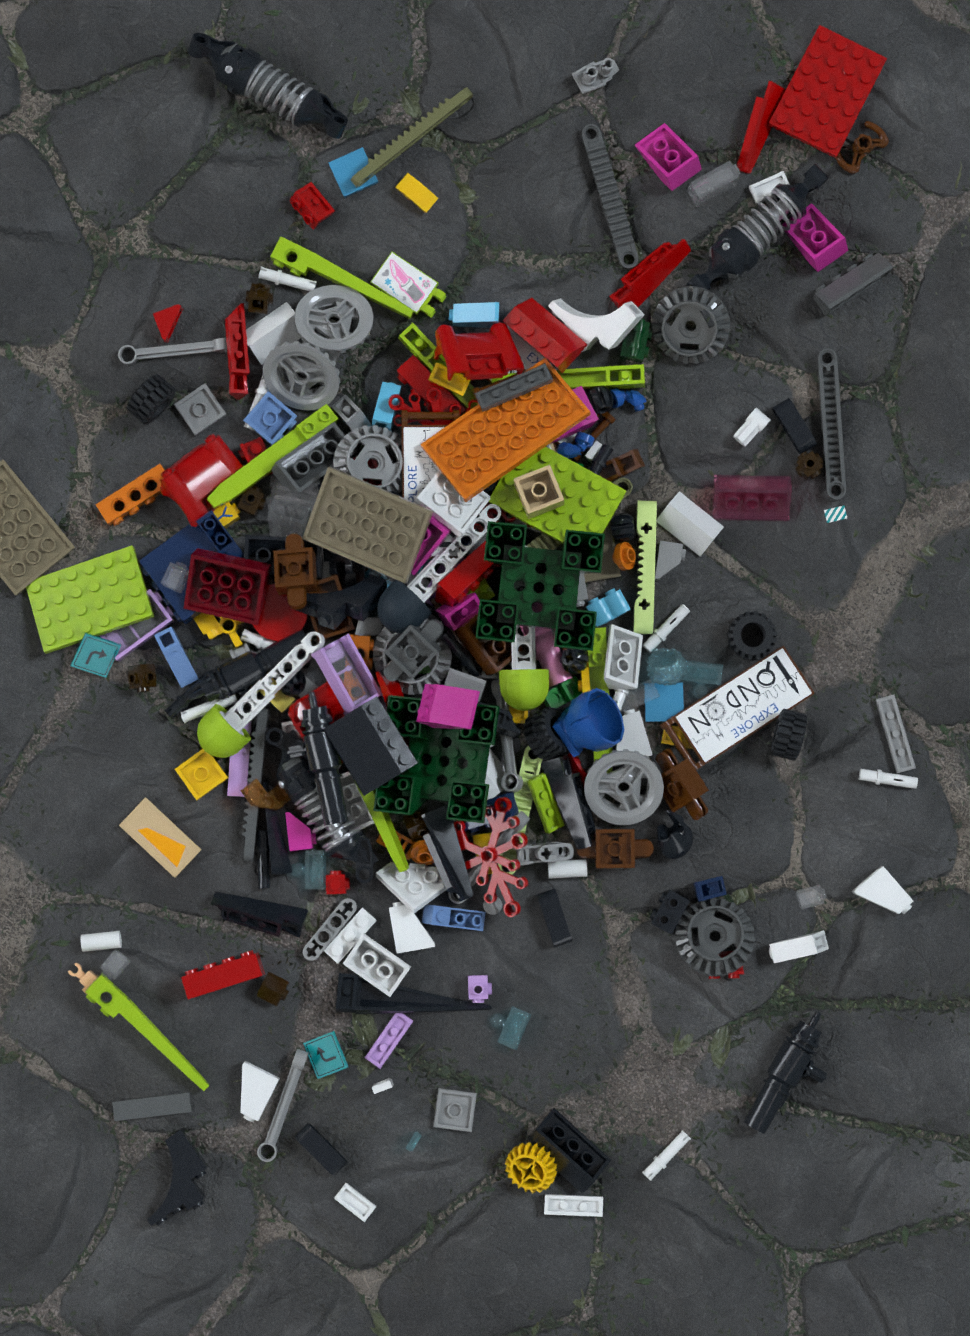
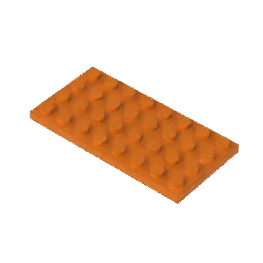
M546 358L528 370L546 364L553 378L552 383L482 412L478 404L421 444V448L465 502L472 499L591 415L590 410Z

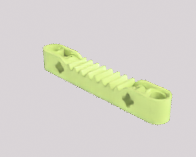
M637 500L636 532L640 537L638 543L643 544L638 547V550L642 552L638 554V558L642 560L638 561L637 565L642 568L637 570V573L641 574V576H638L637 581L642 583L637 585V588L641 591L637 592L639 597L634 604L633 632L638 634H653L657 501ZM644 525H648V528L651 529L648 531V534L641 530ZM643 600L646 604H649L645 610H642V607L639 606Z
M529 746L524 751L519 772L523 779V786L520 791L514 793L519 813L523 811L528 817L533 797L527 781L539 775L542 759L539 757L537 759L529 757ZM527 824L520 831L521 833L525 834ZM519 837V841L523 843L522 838ZM513 849L500 854V856L509 860L517 859L516 850ZM510 871L507 873L512 875L513 873H515V871Z

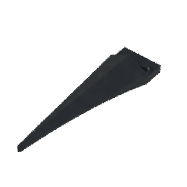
M339 973L336 1012L384 1014L492 1009L490 1005L445 997L398 986L391 997H389L358 974Z

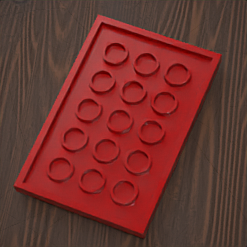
M819 25L768 125L837 158L887 58Z

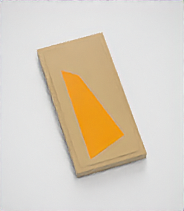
M146 797L119 825L175 878L202 850Z

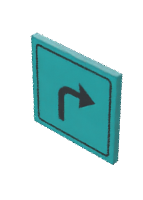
M85 633L70 666L106 678L121 644Z
M334 1031L303 1043L306 1052H309L308 1057L317 1079L348 1068Z

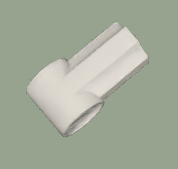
M756 407L733 437L737 442L746 447L771 420Z

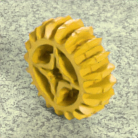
M522 1142L509 1152L505 1163L507 1165L505 1171L509 1172L507 1178L513 1179L512 1184H518V1189L522 1187L525 1192L530 1190L533 1194L536 1190L540 1193L548 1189L554 1182V1178L557 1175V1164L554 1163L555 1157H550V1151H544V1146L539 1148L537 1143L532 1146L531 1142L526 1143V1145Z

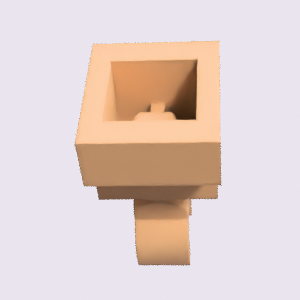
M75 963V966L78 967V972L73 973L69 970L68 973L80 979L79 982L85 986L82 991L85 992L98 975L91 970L85 974L82 966L79 963Z

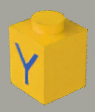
M228 502L213 511L225 529L241 519L238 515L240 510L235 503L231 505Z

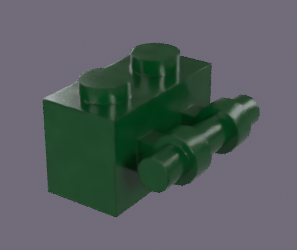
M641 319L623 340L620 359L642 363L643 359L648 357L649 347H646L647 339L651 340L653 331L652 328H649L650 322H645V319Z

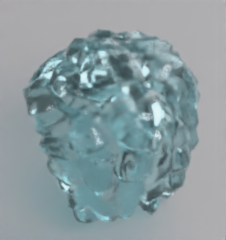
M655 648L648 658V666L646 667V671L649 672L647 675L653 682L668 686L676 685L685 677L688 671V662L682 656V653L674 648Z

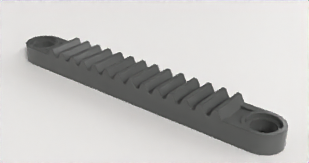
M588 124L582 130V140L617 257L623 269L632 270L638 264V254L601 131L598 126ZM588 130L596 132L597 135L594 139L586 137ZM626 255H631L634 258V262L631 265H627L624 263L623 258Z
M826 348L820 351L817 357L824 476L827 496L829 499L837 501L846 494L838 362L835 351ZM826 353L830 354L832 356V362L828 364L824 363L822 361V355ZM835 485L841 488L839 496H834L831 493V488Z
M265 708L257 715L256 732L252 733L255 739L251 740L254 747L250 748L254 754L249 757L253 762L249 763L252 770L248 771V774L252 776L247 779L251 785L246 787L250 793L246 794L249 801L245 802L248 809H245L244 812L248 816L243 818L247 821V824L243 825L246 832L242 833L245 836L244 861L254 862L269 717V709Z

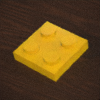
M204 749L175 768V771L197 801L228 779V776L214 756L208 754Z

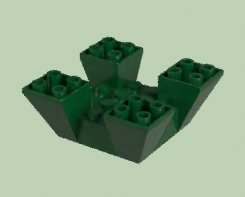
M488 521L484 561L501 565L498 601L483 599L479 601L476 639L515 643L516 626L553 629L554 647L593 651L597 612L576 610L580 574L601 573L605 534L566 530L562 551L525 547L527 525ZM537 564H543L546 567L544 574L536 572L535 567ZM516 581L524 583L525 588L523 591H517L514 588ZM541 583L544 591L536 593L533 589L534 584ZM555 585H560L563 588L562 595H555L553 593ZM532 603H540L542 606L541 612H534L531 609Z
M388 695L386 712L402 738L409 739L408 748L416 759L417 764L405 771V775H398L376 789L373 811L412 815L427 800L448 802L446 819L484 824L489 784H485L489 749L495 745L499 706L477 704L471 729L432 728L416 722L422 698ZM451 739L452 744L450 747H448L447 743ZM431 756V762L427 765V759ZM449 758V764L445 766V761ZM467 760V767L463 768V763ZM446 777V778H447V782H446V784L443 786L442 781H443V779Z

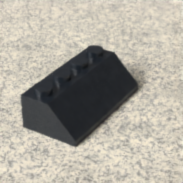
M245 535L244 558L271 564L270 577H275L274 551L285 550L286 537ZM303 539L304 548L312 547L314 550L317 579L321 580L323 573V548Z
M555 1108L544 1117L525 1140L526 1143L531 1142L532 1146L536 1143L539 1148L544 1146L545 1152L550 1151V1157H555L556 1170L581 1193H584L597 1180L611 1161L607 1155Z

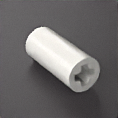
M587 860L548 862L549 879L587 877Z
M111 931L81 935L82 952L122 948L121 932Z

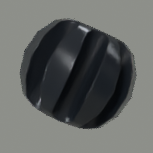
M595 387L586 394L596 414H603L613 406V394L606 387Z
M620 513L612 518L611 531L616 540L626 542L635 537L636 524L631 515Z
M570 648L563 650L560 663H562V668L565 671L577 674L586 669L587 662H589L586 650Z
M287 668L284 670V672L289 673L292 670V668ZM299 670L280 691L286 696H298L305 689V675Z

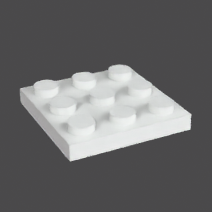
M439 470L414 502L433 510L432 516L461 537L491 498L482 491L465 502Z

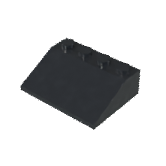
M377 696L324 728V732H326L330 742L363 796L417 764L416 759Z

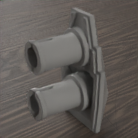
M605 58L602 61L592 62L572 73V76L581 93L584 94L605 86L606 82L610 81L612 76L619 71V68L613 59Z

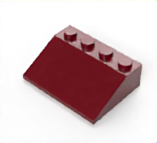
M197 548L191 554L183 609L258 625L269 583L271 564Z

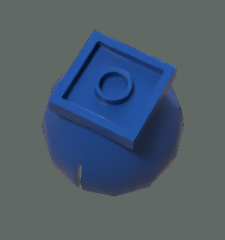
M598 688L588 690L573 699L570 706L565 708L552 726L573 757L580 755L584 748L595 752L607 750L621 742L624 734L623 717L616 702L607 692L605 693L604 690Z

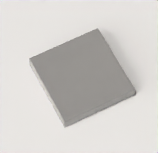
M205 383L174 404L195 436L227 415Z
M438 1088L433 1127L472 1132L477 1093Z

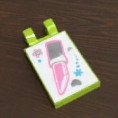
M394 252L389 254L370 282L385 294L414 310L416 315L422 311L430 318L436 313L435 309L428 305L431 298L435 297L443 303L447 297L446 293L437 289L439 285L437 281Z

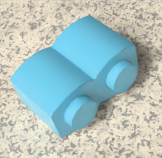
M613 588L604 593L606 597L600 600L596 597L588 601L589 605L586 606V610L597 612L596 628L631 610L620 589L616 591Z

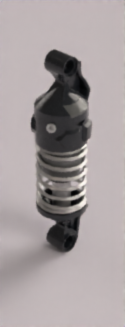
M198 32L193 34L188 48L189 55L194 58L209 57L215 71L216 80L226 85L230 92L238 96L254 97L256 103L263 102V107H267L270 104L272 105L271 112L276 111L279 105L283 103L279 111V117L283 116L290 107L287 121H291L296 127L300 128L308 124L323 123L326 133L334 139L342 137L348 119L342 112L333 107L327 95L319 93L318 90L312 87L305 89V83L301 82L298 84L297 78L290 79L288 73L282 75L281 69L274 70L273 64L267 65L266 60L262 59L258 52L250 48L245 49L234 41H219L204 33ZM294 81V87L291 91L288 88L289 85ZM302 86L301 94H296V90Z
M815 163L803 175L805 179L802 183L795 185L778 183L771 190V194L777 203L771 197L764 196L765 202L771 209L762 202H758L760 210L752 208V215H744L745 220L743 222L738 221V226L733 225L730 229L726 228L718 236L717 241L708 248L709 267L706 273L696 274L686 286H697L710 290L711 283L725 278L737 279L744 271L751 270L757 264L760 256L763 255V249H769L770 242L775 243L777 242V236H783V230H790V224H796L797 219H802L806 215L807 193L818 189L829 177ZM789 213L793 216L794 221L789 220L786 214ZM783 219L787 227L782 226L779 221Z
M278 728L270 729L266 734L267 741L271 745L282 749V757L276 774L279 786L285 790L291 801L297 806V809H302L304 812L302 817L310 819L307 825L314 824L316 826L312 833L326 828V831L317 840L321 841L331 836V839L322 846L325 852H327L328 858L355 862L357 880L361 883L370 882L374 876L373 864L379 861L372 851L370 839L359 828L347 832L354 826L355 821L353 820L344 824L337 823L324 826L316 782H313L315 774L309 770L308 759H305L303 756L290 758V755L287 754V751H289L288 747L301 745L302 740H300L294 729L289 733ZM277 731L280 733V740L278 742L271 741L270 735L272 732ZM362 869H367L370 872L369 879L362 880L359 873Z

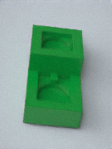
M574 676L548 691L543 701L546 707L557 709L582 694V692H578L577 677Z

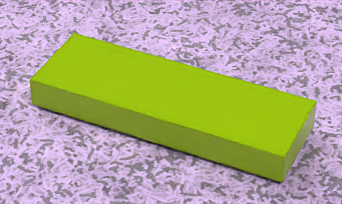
M541 773L528 780L527 784L545 832L550 834L564 826L546 774Z

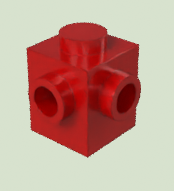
M330 871V875H326V895L347 894V890H350V878H346V874H341V871Z

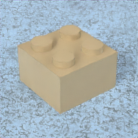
M550 465L514 478V486L528 519L564 505L563 495Z

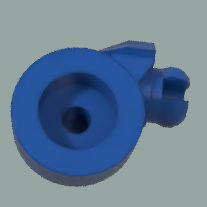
M618 388L610 390L614 398L612 408H618L624 404V401H628V403L634 406L635 411L644 409L643 403L647 402V400L638 391L626 390L624 392Z
M577 432L574 439L576 445L562 442L558 444L556 452L568 459L581 455L580 452H584L586 448L592 447L595 438L589 434Z

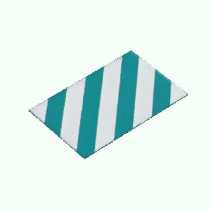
M845 506L824 510L827 523L847 519Z

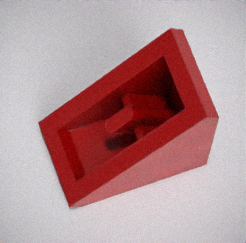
M179 304L153 313L165 343L169 342L183 311L182 306Z

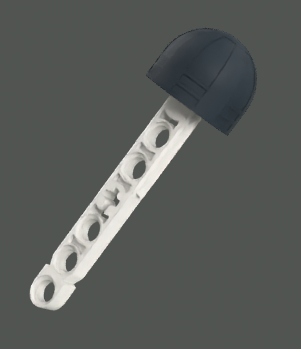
M495 504L488 505L479 514V517L474 519L462 536H458L441 555L437 554L407 586L398 580H394L385 589L378 602V616L387 629L395 633H403L410 625L419 627L431 615V611L425 605V601L437 590V584L454 569L456 564L487 533L488 521L497 522L500 519L501 509ZM495 509L498 512V516L493 519L489 518L487 511ZM477 522L483 523L485 526L484 531H475L474 524ZM463 536L470 537L472 540L471 545H462L461 538ZM457 543L458 546L461 548L457 552V559H455L454 557L450 559L449 551L454 552L457 549V546H455V544ZM443 564L446 569L445 572L442 574L436 573L435 565ZM423 578H430L432 586L428 588L423 587L421 584Z

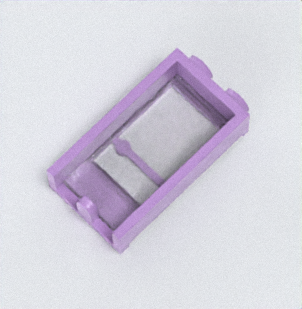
M151 589L147 591L154 614L153 618L100 635L103 639L121 644L117 656L114 657L118 662L174 622L172 618L174 616L173 612L168 606L166 608L161 603L163 599L157 591L153 592Z
M349 633L311 654L317 661L341 704L344 715L374 697L382 695Z

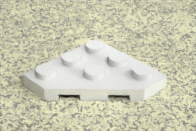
M390 862L376 872V878L413 913H416L446 891L437 868L425 866V864L410 863L406 871L399 872L395 863Z

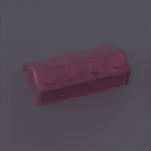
M714 475L712 518L789 521L792 494L791 476Z

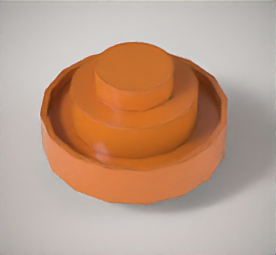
M622 542L616 545L612 558L621 570L626 571L634 567L636 554L628 542Z
M419 840L412 845L411 858L415 863L425 865L434 863L425 840Z

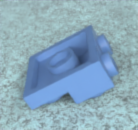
M267 391L243 421L270 445H273L284 437L283 432L286 429L291 430L297 423L294 420L297 415Z

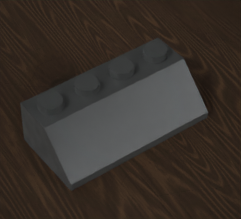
M871 253L862 259L863 263L860 265L854 264L847 269L848 273L841 276L839 274L831 279L832 283L828 286L823 284L817 288L813 299L823 314L827 316L887 277L894 268L892 264L881 254L877 253L873 256Z
M333 422L275 462L271 471L283 486L299 494L325 476L328 467H333L335 450L345 435L336 423ZM354 449L350 454V457L355 455L358 451Z

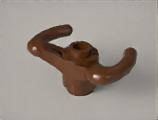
M866 121L864 126L877 133L879 139H872L870 136L860 134L854 140L852 146L854 152L852 164H848L843 159L841 151L837 158H835L839 166L850 174H855L859 171L861 160L873 149L885 148L889 143V139L883 129L873 122Z

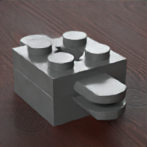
M429 620L422 628L410 625L384 652L391 659L383 670L386 679L396 681L404 673L413 679L442 649L435 642L444 629L439 620Z

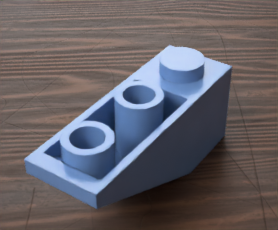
M169 627L155 634L154 636L181 688L199 680L174 628Z
M427 904L423 908L422 923L483 931L486 912Z

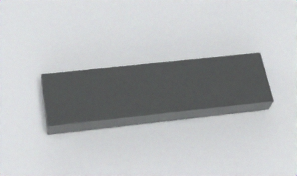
M543 364L475 393V397L482 412L550 384L553 382V378L546 364Z
M190 1092L112 1102L114 1121L192 1112Z

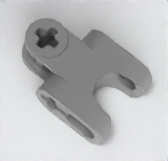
M562 842L527 844L521 849L513 848V850H516L517 860L520 862V865L565 861L571 859L574 854L572 845Z

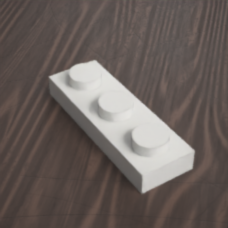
M362 907L327 946L324 952L335 962L339 963L359 941L363 933L365 934L377 920Z
M545 1194L544 1214L603 1217V1196Z

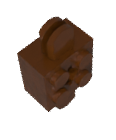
M293 533L285 539V550L274 551L275 588L278 594H287L288 603L294 610H301L306 606V592L317 591L316 555L313 548H304L302 537Z
M665 749L658 753L655 760L663 771V774H661L664 785L663 798L671 811L675 812L685 806L693 820H699L708 813V808L700 796L709 790L689 758L679 763L670 749Z
M596 829L595 840H591V847L577 849L576 847L577 854L581 858H595V868H635V858H647L651 856L654 849L652 842L648 839H635L634 829Z

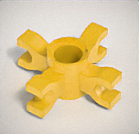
M220 617L219 626L206 632L210 640L225 633L230 636L233 644L238 648L243 643L236 631L238 625L244 622ZM228 620L234 623V627L230 631H226L223 627L224 623Z

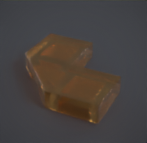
M257 778L241 790L251 806L278 810L291 800L279 784L267 793Z

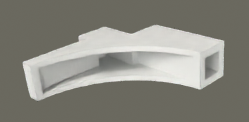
M561 298L553 300L548 305L555 317L560 318L566 327L587 343L583 351L590 350L598 339L600 344L608 348V350L617 347L645 315L632 301L624 303L619 309L607 315L582 313L570 307Z

